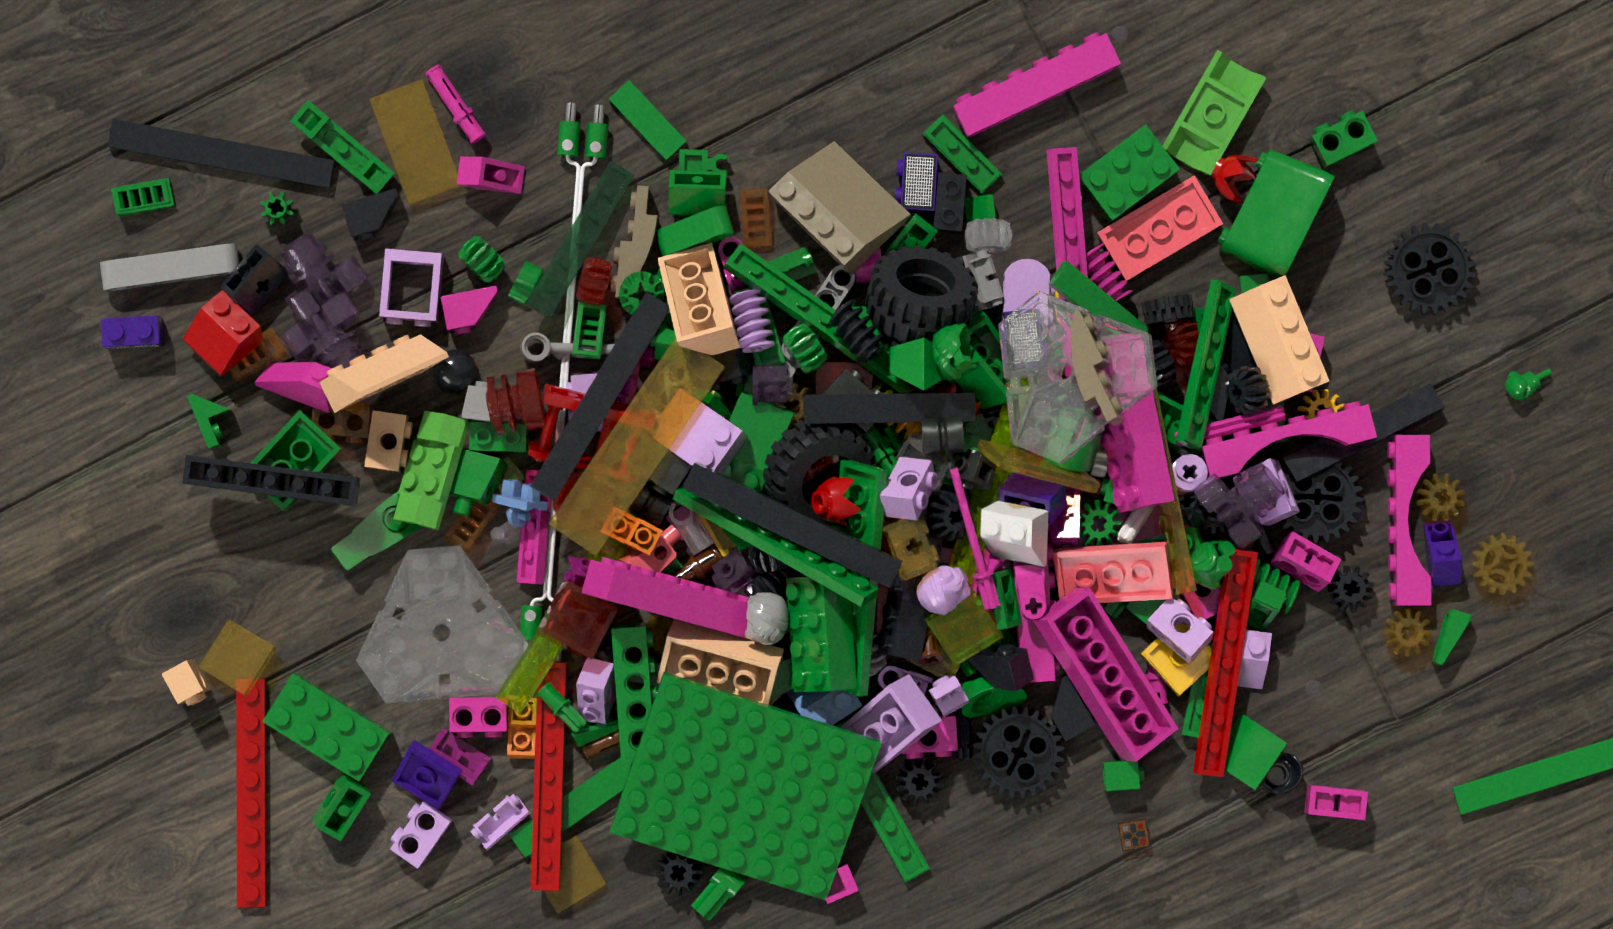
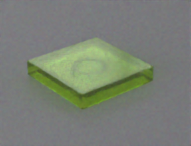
M974 589L971 590L970 596L956 605V608L945 615L934 613L925 619L955 667L1004 637L1001 630H998L997 624L988 610H984L982 601Z

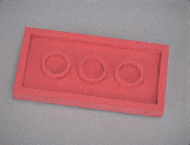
M1194 175L1097 232V235L1102 244L1104 243L1105 249L1110 252L1111 259L1116 262L1115 265L1121 271L1123 279L1128 281L1223 225V222Z
M1167 542L1056 548L1053 551L1059 599L1075 588H1090L1099 603L1172 599L1174 596Z

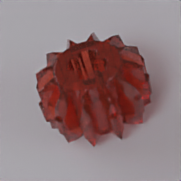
M587 257L584 260L576 291L578 300L591 305H600L604 301L612 269L610 262L598 257Z
M1180 319L1166 324L1164 331L1161 332L1163 339L1161 343H1164L1167 350L1171 351L1174 365L1180 368L1192 365L1199 337L1197 323H1192L1190 319Z

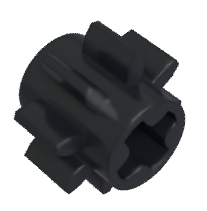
M1193 493L1182 495L1177 500L1178 507L1173 509L1182 527L1188 524L1193 528L1201 526L1206 522V513L1211 511L1201 493L1197 496Z

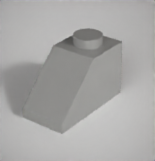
M476 381L475 386L468 385L462 411L463 419L474 422H495L498 390L492 388L493 383Z

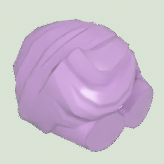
M940 566L931 569L922 578L917 587V596L921 605L928 611L945 615L970 596L971 591L967 583L968 578L960 567Z

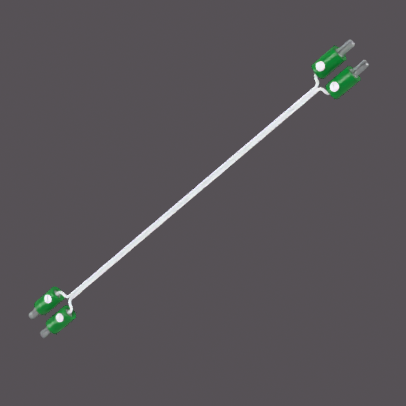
M571 102L567 103L566 120L559 123L557 155L566 157V161L569 164L576 166L563 343H571L584 171L587 166L594 165L597 159H606L609 125L603 124L604 105H600L599 112V104L595 105L594 123H588L585 157L593 160L584 163L581 168L579 163L570 159V157H578L581 123L575 122L576 103L572 102V109ZM562 354L559 387L565 389L566 382H568L570 354ZM565 408L560 410L558 415L555 443L564 430ZM559 495L555 501L550 500L543 595L533 599L530 606L521 605L519 639H524L523 658H528V660L533 659L534 640L540 641L542 607L534 606V604L545 600L546 597L549 601L558 605V608H549L547 641L553 642L552 661H561L562 642L568 643L571 609L562 608L561 602L551 596Z

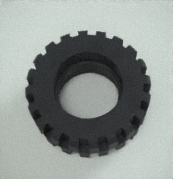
M905 246L900 247L897 251L893 249L880 257L872 268L865 300L868 316L879 330H884L886 336L890 338L895 337L901 343L921 338L932 342L936 332L945 326L954 324H965L969 328L978 295V284L969 267L965 268L964 262L960 259H954L952 254L947 252H938L936 248L924 249L922 246L908 248Z
M801 420L794 424L795 428L792 430L786 429L781 434L783 437L779 442L775 440L771 446L773 452L768 454L765 460L768 468H765L763 471V479L766 481L765 489L771 498L815 519L824 520L812 508V495L816 491L802 492L803 478L809 467L825 456L838 455L839 463L834 477L839 478L841 460H852L877 467V462L873 458L874 453L872 449L846 423L804 424Z

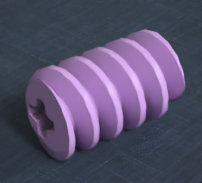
M757 289L739 292L730 297V303L735 305L732 308V313L737 316L734 319V324L739 327L736 333L741 338L738 342L744 353L763 351L775 345L774 341L766 340V337L772 335L773 332L763 328L770 324L771 321L761 317L769 311L767 308L759 307V305L766 302V298L758 297L757 294L761 291Z
M1182 455L1168 468L1172 490L1177 495L1195 492L1207 479V466L1203 459L1197 455ZM1186 471L1190 473L1187 480L1183 477Z

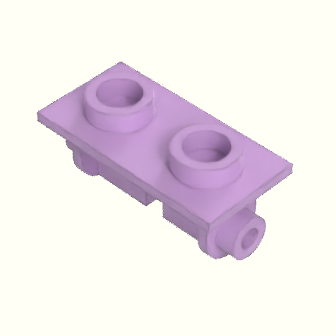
M512 794L510 797L507 795L503 801L493 808L496 813L493 817L488 813L477 823L473 824L474 828L471 830V833L476 839L480 840L486 850L491 848L530 814L526 806L515 794Z

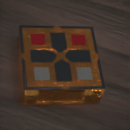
M1146 818L1117 823L1122 851L1150 847Z

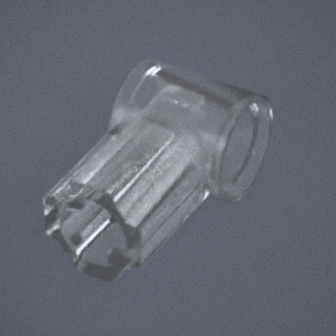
M675 501L669 508V517L694 556L712 545L714 541L696 512L690 510L689 517L684 521H679L674 517V509L678 505H682Z

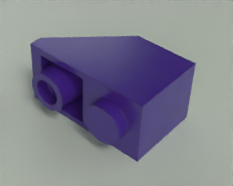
M1452 520L1423 523L1427 567L1431 576L1432 586L1461 584L1462 557Z

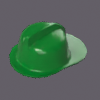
M984 676L962 684V689L969 700V703L962 707V714L965 717L973 718L982 715L1001 714V709L1010 712L1013 706L1017 709L1026 700L1024 689L1021 688L1016 692L996 689Z

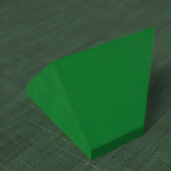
M921 338L890 347L889 376H896L923 391L942 380H946L947 377H942L939 374L940 370L933 360L932 342Z

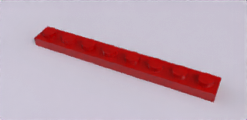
M1235 549L1233 556L1229 557L1232 561V568L1228 574L1223 575L1193 773L1198 775L1224 777L1258 552Z
M538 662L537 693L544 685L550 682L566 699L567 663ZM538 696L536 706L531 890L560 891L565 723L559 716L555 717L553 715L554 711Z
M236 679L237 907L267 906L266 724L262 722L266 716V679Z

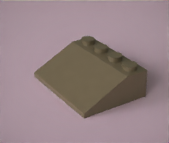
M835 141L788 171L768 191L774 201L850 275L911 217V214Z

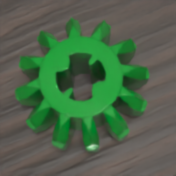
M478 236L467 240L458 252L462 262L484 283L489 284L494 279L496 280L506 267L502 257Z
M802 323L799 326H795L783 336L785 347L803 372L815 371L826 362L827 354L808 325Z
M1095 500L1093 511L1091 506L1085 503L1083 507L1088 514L1085 515L1080 512V518L1083 519V522H1080V527L1084 529V531L1080 532V538L1086 534L1088 535L1085 541L1086 546L1091 545L1093 538L1096 539V546H1102L1101 538L1104 539L1107 545H1111L1112 540L1108 534L1118 537L1119 532L1112 528L1113 526H1122V521L1112 520L1113 517L1119 514L1118 510L1109 514L1107 512L1111 507V503L1107 502L1103 510H1100V501ZM1097 516L1098 520L1102 518L1105 521L1102 525V532H1098V529L1094 531L1091 528V525L1094 523L1093 517Z

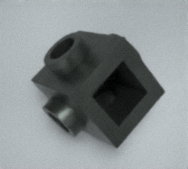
M968 449L967 452L954 453L947 479L953 482L950 470L958 468L964 492L972 493L973 490L989 491L997 464L977 450Z

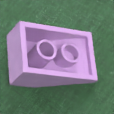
M679 388L655 422L653 431L650 430L648 432L650 437L693 466L694 462H699L721 474L748 438V435L681 388Z
M909 674L888 685L841 728L881 741V747L872 769V773H875L930 732L942 719Z

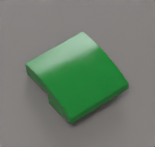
M1241 713L1231 727L1225 771L1256 791L1288 744Z

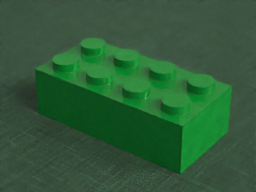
M807 576L786 578L794 692L856 689L857 678L851 601Z
M292 673L262 721L358 782L363 781L393 733L298 673Z

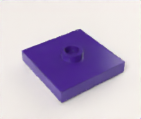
M414 740L391 781L437 810H440L462 769Z

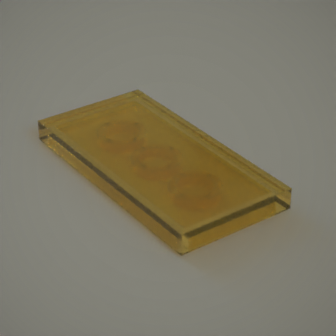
M422 79L369 99L409 205L461 186L457 185L458 172Z
M980 439L978 443V451L1000 469L1091 493H1097L1100 483L1087 472H1077L1057 467L1046 461L1043 455Z

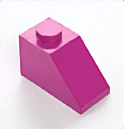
M460 156L457 185L481 190L521 194L525 166L486 157Z
M491 286L442 296L441 301L447 330L449 332L454 331L455 336L471 333V328L479 325L499 295L498 287Z

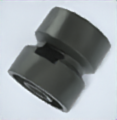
M961 415L944 417L942 422H939L937 418L920 419L924 456L940 454L942 449H945L948 454L964 452Z

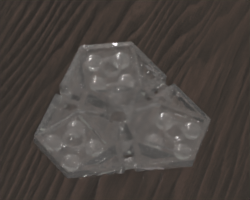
M1038 291L998 324L1004 378L1010 380L1011 388L1006 389L1011 441L1015 446L1063 464L1083 446L1087 445L1089 441L1105 430L1104 426L1108 422L1103 412L1097 417L1093 413L1099 407L1098 403L1091 406L1084 401L1077 383L1072 361L1071 327L1073 314L1075 311L1081 310L1089 315L1091 311ZM1098 314L1096 317L1092 315L1098 326V330L1095 333L1099 341L1103 340L1110 351V355L1107 358L1111 365L1101 371L1105 370L1112 382V386L1109 389L1113 397L1117 396L1124 407V411L1121 414L1124 415L1136 403L1140 402L1157 388L1152 337L1147 332ZM1070 365L1071 374L1063 380L1061 376L1062 371L1066 366ZM1028 378L1029 386L1022 387L1021 379Z
M460 545L407 550L384 599L387 601L383 611L379 610L359 652L356 662L386 704L442 699L444 695H452V698L508 693L530 647L529 642L501 602L494 600L490 594L492 589ZM481 599L486 608L478 613L472 604ZM397 607L405 610L401 620L393 617ZM442 624L446 625L450 630V636L445 641H440L435 636L436 628ZM440 674H450V684H441Z

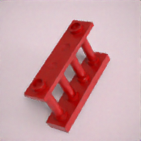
M545 383L543 403L547 404L549 409L539 443L529 441V456H532L536 461L545 462L553 448L550 444L560 410L565 408L575 412L585 393ZM614 401L603 420L604 423L594 457L583 454L576 467L613 476L617 481L623 483L638 482L639 479L628 472L630 466L626 464V461L638 445L642 431L646 429L653 431L656 414L653 410ZM618 422L629 424V427H631L622 463L605 460L614 426Z

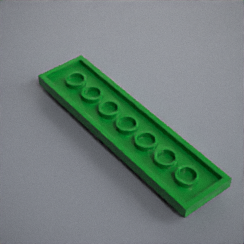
M841 460L839 478L855 479L843 496L861 509L858 513L842 519L848 523V526H841V531L881 550L884 506L881 502L880 494L887 486L888 470L852 460ZM843 566L848 572L857 577L865 578L869 581V584L877 588L878 582ZM877 594L875 599L862 607L851 602L857 688L841 691L856 696H868Z

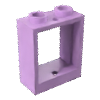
M385 249L379 316L386 319V324L403 325V320L414 321V326L431 327V322L438 323L444 255L442 253ZM393 263L433 266L429 313L389 310Z

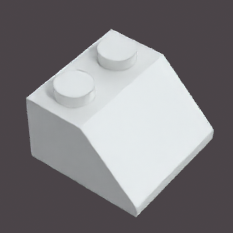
M996 501L981 510L980 537L994 557L1044 567L1047 563L1048 511Z

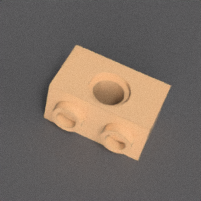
M372 411L364 467L401 472L402 467H406L409 450H404L405 441L411 438L413 422H408L409 416ZM388 434H394L397 439L396 446L391 450H386L382 444L383 438Z
M186 660L162 673L177 704L195 705L206 699L205 693L211 690L196 660Z

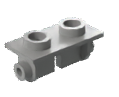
M987 249L978 251L976 254L963 256L965 268L969 267L978 284L976 304L979 310L995 308V306L1003 304L1002 298H1004L999 279L990 281L988 279V276L995 274L996 270L992 256L987 253Z

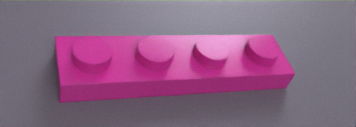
M526 470L525 484H531L539 470ZM541 493L540 501L548 502L547 511L533 508L529 511L531 519L521 527L517 583L544 585L550 499Z

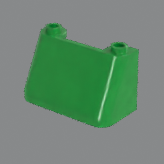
M1269 149L1267 153L1262 151L1255 164V167L1259 168L1258 175L1230 229L1224 227L1217 242L1221 243L1218 251L1263 273H1268L1269 276L1277 279L1285 276L1328 192L1334 175Z

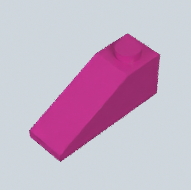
M316 362L269 363L255 381V386L327 413L332 410L319 383L329 377L327 371L332 369Z

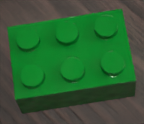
M1145 124L1079 174L1082 188L1108 222L1112 223L1174 176L1180 168Z

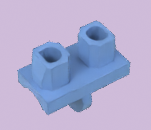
M503 479L502 493L493 494L492 502L510 507L506 510V516L511 526L523 527L531 519L529 511L533 508L547 511L548 502L540 501V493L530 487L531 484H522V481L515 479Z

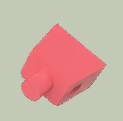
M670 525L662 533L651 556L627 546L615 555L614 558L620 562L660 573L676 558L677 553L672 546L682 536L673 525Z

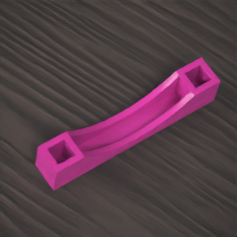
M1360 401L1343 405V411L1333 413L1332 408L1317 411L1316 418L1306 420L1305 415L1288 419L1289 424L1278 427L1277 422L1260 426L1261 432L1251 434L1250 429L1233 433L1234 439L1223 441L1222 436L1205 440L1206 446H1202L1201 454L1207 466L1208 481L1239 473L1245 463L1260 449L1284 438L1301 435L1319 436L1334 440L1345 446L1377 438L1369 404L1361 406Z
M1430 435L1392 436V441L1387 443V456L1392 458V470H1388L1387 473L1388 487H1392V498H1388V515H1392L1393 525L1388 527V542L1393 543V554L1388 556V570L1393 571V583L1388 585L1389 600H1393V606L1431 605V576L1423 568L1414 552L1409 535L1408 513L1414 487L1421 474L1430 464Z

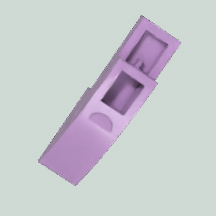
M944 676L932 684L933 688L929 690L935 704L944 717L969 703L956 676L951 678Z

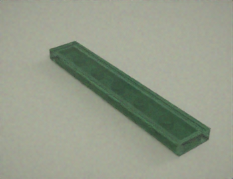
M612 161L609 162L525 305L547 319L552 317L635 176L634 174Z

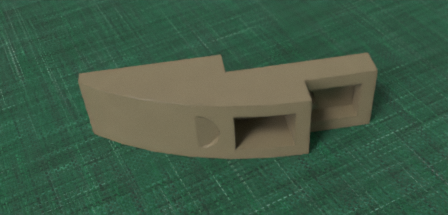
M637 185V192L631 193L630 209H635L634 220H629L627 237H632V241H621L620 247H615L613 264H618L617 275H612L611 292H616V299H619V289L623 280L634 272L643 271L653 247L658 216L647 215L649 186Z
M1077 310L1073 314L1071 327V354L1080 392L1086 403L1091 406L1098 403L1106 421L1116 426L1125 421L1121 414L1124 411V407L1117 396L1113 397L1109 389L1112 386V382L1105 370L1101 371L1111 365L1107 358L1110 355V351L1103 340L1099 341L1095 333L1098 330V326L1092 315H1087L1081 310Z

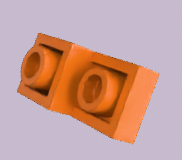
M613 507L600 532L628 547L651 556L664 531L640 518H636Z
M509 697L508 758L535 759L537 698Z

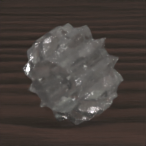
M995 218L976 219L967 223L965 231L966 249L973 253L987 249L988 254L1002 253L1009 250L1012 242L1011 224L1003 219Z

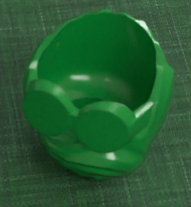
M965 324L945 326L934 334L932 341L933 360L939 368V374L942 377H950L953 380H957L977 369L976 363L972 364L969 345L971 341L970 331Z
M1211 541L1198 545L1189 560V575L1197 584L1212 590L1220 588L1223 575L1228 574L1232 568V561L1229 557H1232L1235 553L1234 545L1228 541Z

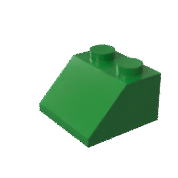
M971 345L972 364L976 363L977 369L963 375L961 379L953 380L950 377L946 378L951 385L955 383L959 385L961 390L957 393H975V400L981 402L979 410L1010 402L1014 399V396Z

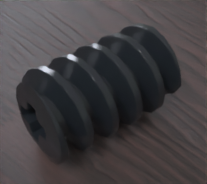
M851 299L837 309L831 317L829 324L831 327H837L836 334L838 336H844L842 341L845 345H851L849 351L851 354H857L856 361L864 363L883 353L888 348L889 343L879 345L883 335L880 334L873 337L872 334L877 327L875 325L865 326L870 320L869 316L860 319L859 315L863 308L860 307L853 310L852 307L857 300Z

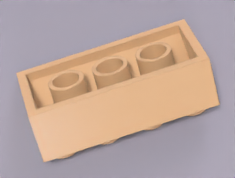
M708 243L658 258L678 345L709 355H716L740 348L713 244Z
M1286 275L1229 299L1256 366L1260 368L1261 374L1266 375V382L1270 385L1268 392L1271 394L1272 404L1329 382Z
M421 334L411 339L409 335H405L393 341L394 347L388 349L385 344L371 351L372 357L366 359L363 354L349 361L350 367L344 369L341 364L327 371L329 377L319 383L334 413L423 373L448 358L447 352Z
M674 619L667 635L656 683H660L663 672H667L769 705L784 649L772 645H763L761 642Z

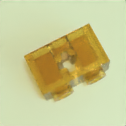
M918 518V520L899 519L883 526V533L892 556L903 561L898 571L901 580H908L938 568L936 561H939V556L935 546L928 543L926 535L929 534V530L924 518ZM909 539L912 542L918 543V546L914 548L915 554L913 551H907L906 546L910 544Z

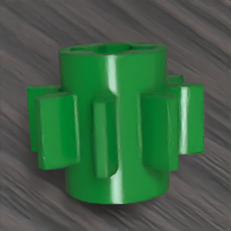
M283 191L279 197H275L269 192L270 199L267 202L260 201L266 210L260 214L261 217L266 218L270 216V225L272 226L276 224V220L281 221L283 225H287L285 219L288 215L295 216L289 207L295 202L293 200L284 201L286 194ZM281 202L280 205L284 208V211L277 212L275 216V212L271 210V207L273 205L277 206Z

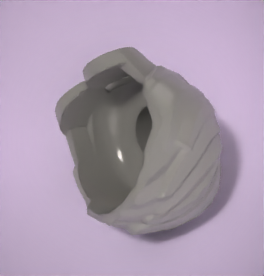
M756 593V595L750 596L747 601L746 618L748 621L745 637L761 642L763 645H772L783 638L788 628L789 612L785 600L774 593Z

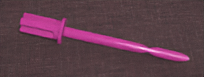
M958 468L951 469V477L978 573L972 575V579H976L984 610L993 609L996 606H1000L992 577L994 570H986Z

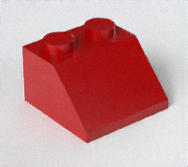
M223 290L200 308L183 337V341L221 377L264 342L261 326Z

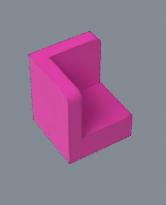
M847 863L837 868L829 894L825 898L827 904L859 891Z

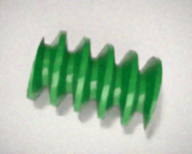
M1257 557L1253 587L1257 588L1261 582H1266L1283 590L1286 593L1283 602L1286 604L1284 613L1287 614L1300 591V581L1295 579L1289 584L1290 575L1286 573L1279 578L1280 570L1278 568L1273 569L1269 573L1270 564L1266 562L1259 567L1260 558Z

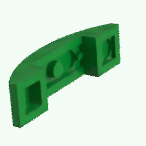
M309 100L305 102L290 120L294 126L375 194H378L395 174V172L352 138Z

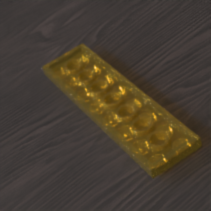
M675 338L561 504L549 525L597 556L721 375L725 366L706 353L679 346Z

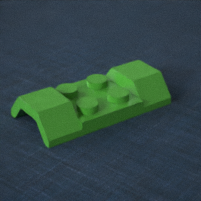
M1217 50L1163 144L1164 149L1176 160L1198 172L1211 176L1216 163L1222 157L1265 82L1266 77L1247 70Z
M424 411L417 440H413L398 494H400L393 518L395 523L402 524V522L439 531L470 424L469 421L443 413Z

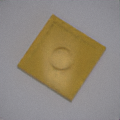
M228 619L199 665V668L247 697L277 648Z
M578 835L562 844L560 891H544L557 914L607 884Z

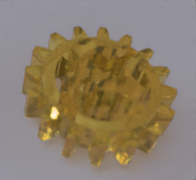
M1500 533L1498 540L1493 535L1488 536L1489 544L1480 541L1478 544L1482 550L1473 551L1472 553L1478 557L1477 561L1471 562V566L1478 569L1472 575L1473 577H1481L1482 580L1479 586L1483 587L1488 584V592L1493 593L1496 588H1498L1500 595H1505L1506 588L1511 593H1515L1516 584L1521 587L1526 585L1523 577H1532V574L1527 571V567L1534 566L1533 562L1527 561V557L1532 552H1524L1523 548L1526 543L1523 541L1516 544L1515 535H1511L1508 540H1506L1505 533ZM1501 545L1511 547L1516 553L1509 554L1505 552ZM1490 552V560L1488 564L1484 565L1485 557ZM1499 557H1500L1502 560H1505V559L1511 560V559H1513V561L1508 562V564L1504 566V567H1505V571H1504V569H1498V568H1496V569H1491L1492 567H1495L1496 564H1498V563L1500 562ZM1520 563L1519 573L1515 577L1514 570L1516 565ZM1495 574L1500 576L1503 583L1493 581L1489 575Z

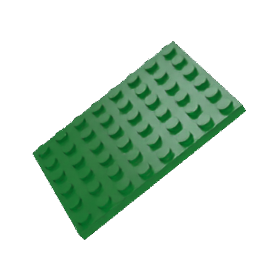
M663 672L609 833L825 900L829 894L881 747V741Z

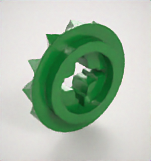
M645 271L634 272L628 275L621 283L619 299L622 307L631 315H633L640 302L638 297L629 295L638 292L640 282H642L644 291L654 293L651 295L663 302V285L652 273Z

